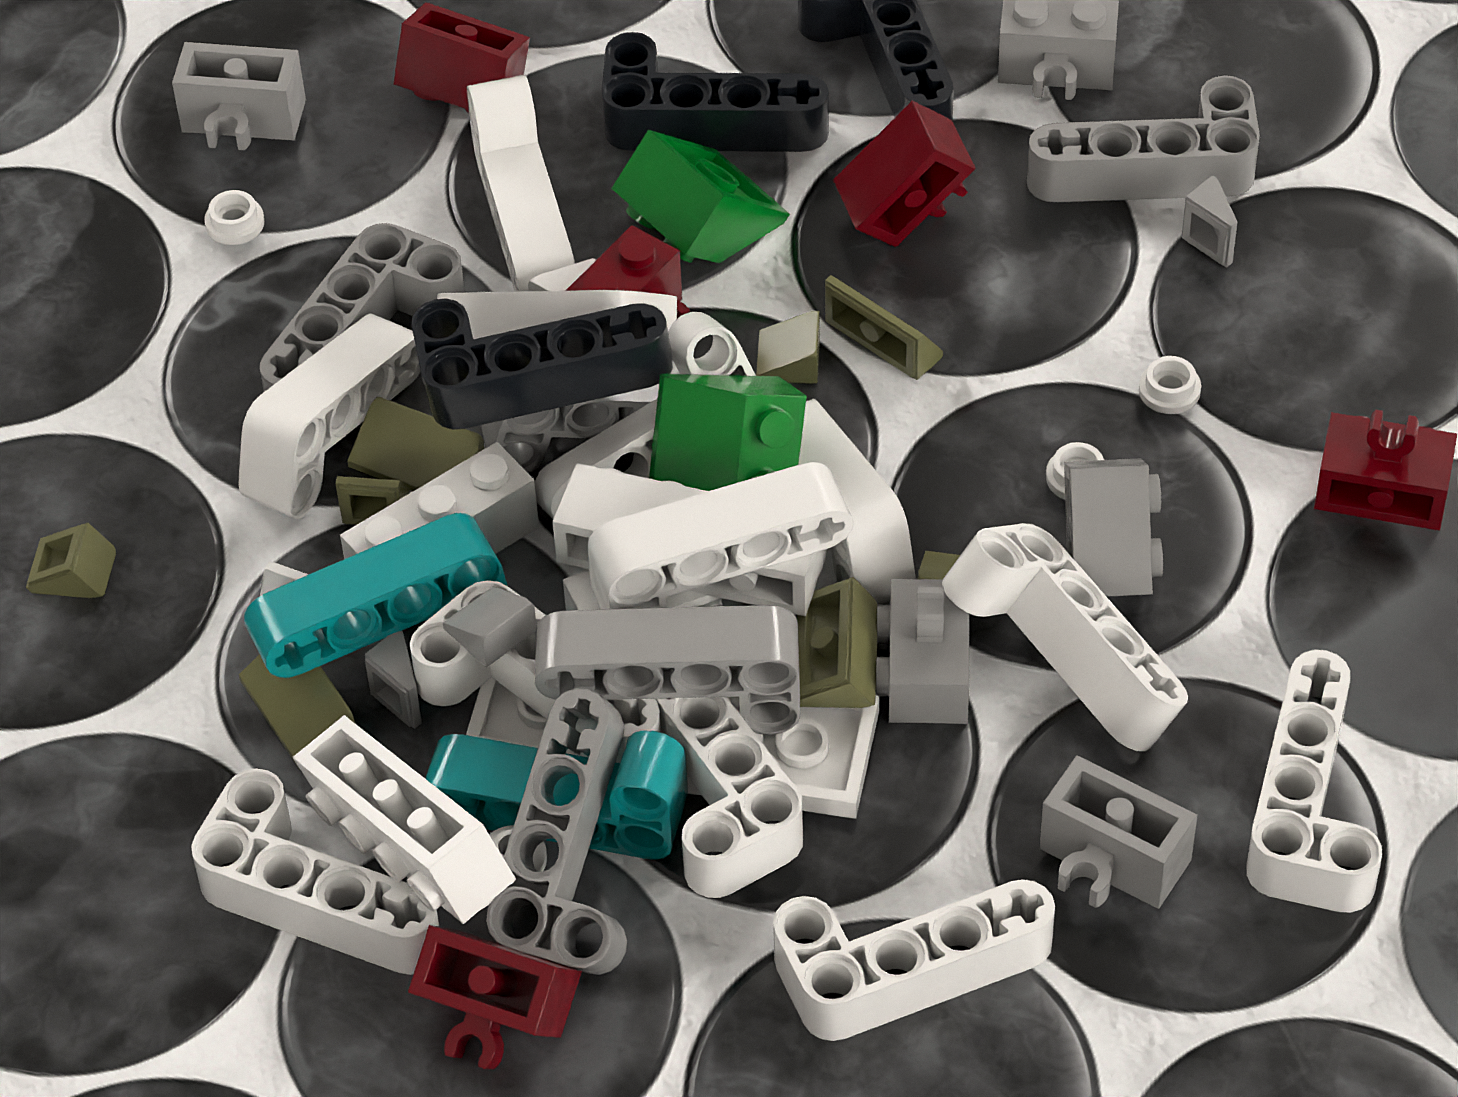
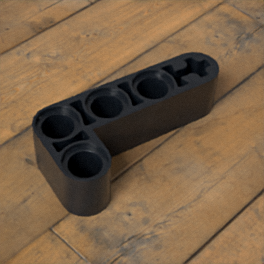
M798 0V28L801 34L809 40L831 42L860 35L894 117L913 100L951 119L953 122V82L917 0Z
M626 32L613 37L607 43L602 81L604 128L606 139L612 146L618 149L635 151L648 130L713 148L717 151L806 152L821 147L827 141L829 135V91L825 82L814 75L800 73L658 72L656 44L649 36L638 32Z
M444 298L426 302L416 310L412 317V331L431 413L438 424L452 430L466 429L649 388L659 384L660 374H670L673 369V356L666 318L657 307L645 303L629 304L477 339L473 338L468 314L464 306L455 300Z

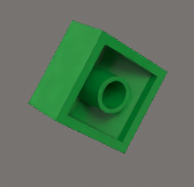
M651 130L647 131L611 188L629 204L626 212L631 218L647 228L657 229L666 237L663 242L680 250V259L692 263L695 258L721 263L783 225L790 215L789 212L716 149Z
M660 374L649 479L674 481L686 487L711 491L799 465L807 396L779 376Z

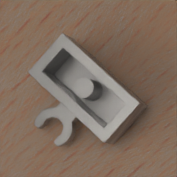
M1003 0L998 83L1032 85V92L1035 98H1042L1044 86L1065 87V99L1067 100L1074 98L1076 88L1112 90L1119 0Z
M184 42L172 81L182 132L206 134L209 148H216L218 138L221 135L236 136L238 150H246L251 143V137L295 141L306 101L298 50Z
M1141 458L1064 462L1067 552L1105 596L1153 594L1152 577H1162L1163 574L1161 539L1151 538L1150 513H1160L1161 510L1159 475L1149 474V465Z
M891 579V605L877 606V644H890V657H877L876 696H889V723L968 724L969 613L956 606L949 599L942 585L943 579Z
M1076 755L1043 802L1040 849L1062 860L1058 875L1059 890L1065 892L1074 879L1088 877L1094 881L1090 888L1089 905L1095 908L1107 900L1110 893V885L1159 909L1192 860L1197 814Z

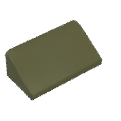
M830 275L825 280V321L916 380L942 359L943 351L924 334L834 276Z
M376 397L367 411L347 462L350 468L379 479L400 480L409 490L415 491L484 450V439L478 433L467 429L452 430L442 427L435 421L433 416L385 398Z
M854 577L815 590L806 616L797 615L800 707L865 708L875 705L878 605L875 598Z
M259 654L239 674L240 682L297 767L298 765L293 756L342 716L345 715L354 722L351 710L321 666L301 675L281 678L272 675L268 671Z

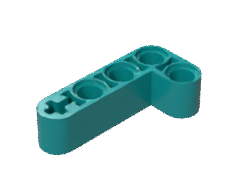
M454 513L261 595L247 607L244 615V625L268 671L277 677L290 678L301 675L386 638L390 634L400 632L431 618L463 590L474 583L488 580L508 585L503 567L474 517L465 513Z
M647 730L634 732L628 737L621 762H615L589 849L643 859H660L670 854L688 795L686 753L683 746L677 740L667 734ZM464 734L445 735L437 743L425 779L481 822L485 829L494 831L498 828L515 824L538 748ZM565 753V755L571 756L584 765L588 762L589 757ZM577 774L565 775L557 781L553 792L554 801L557 806L569 804L576 798L580 786ZM552 838L547 839V841L557 842L555 839Z

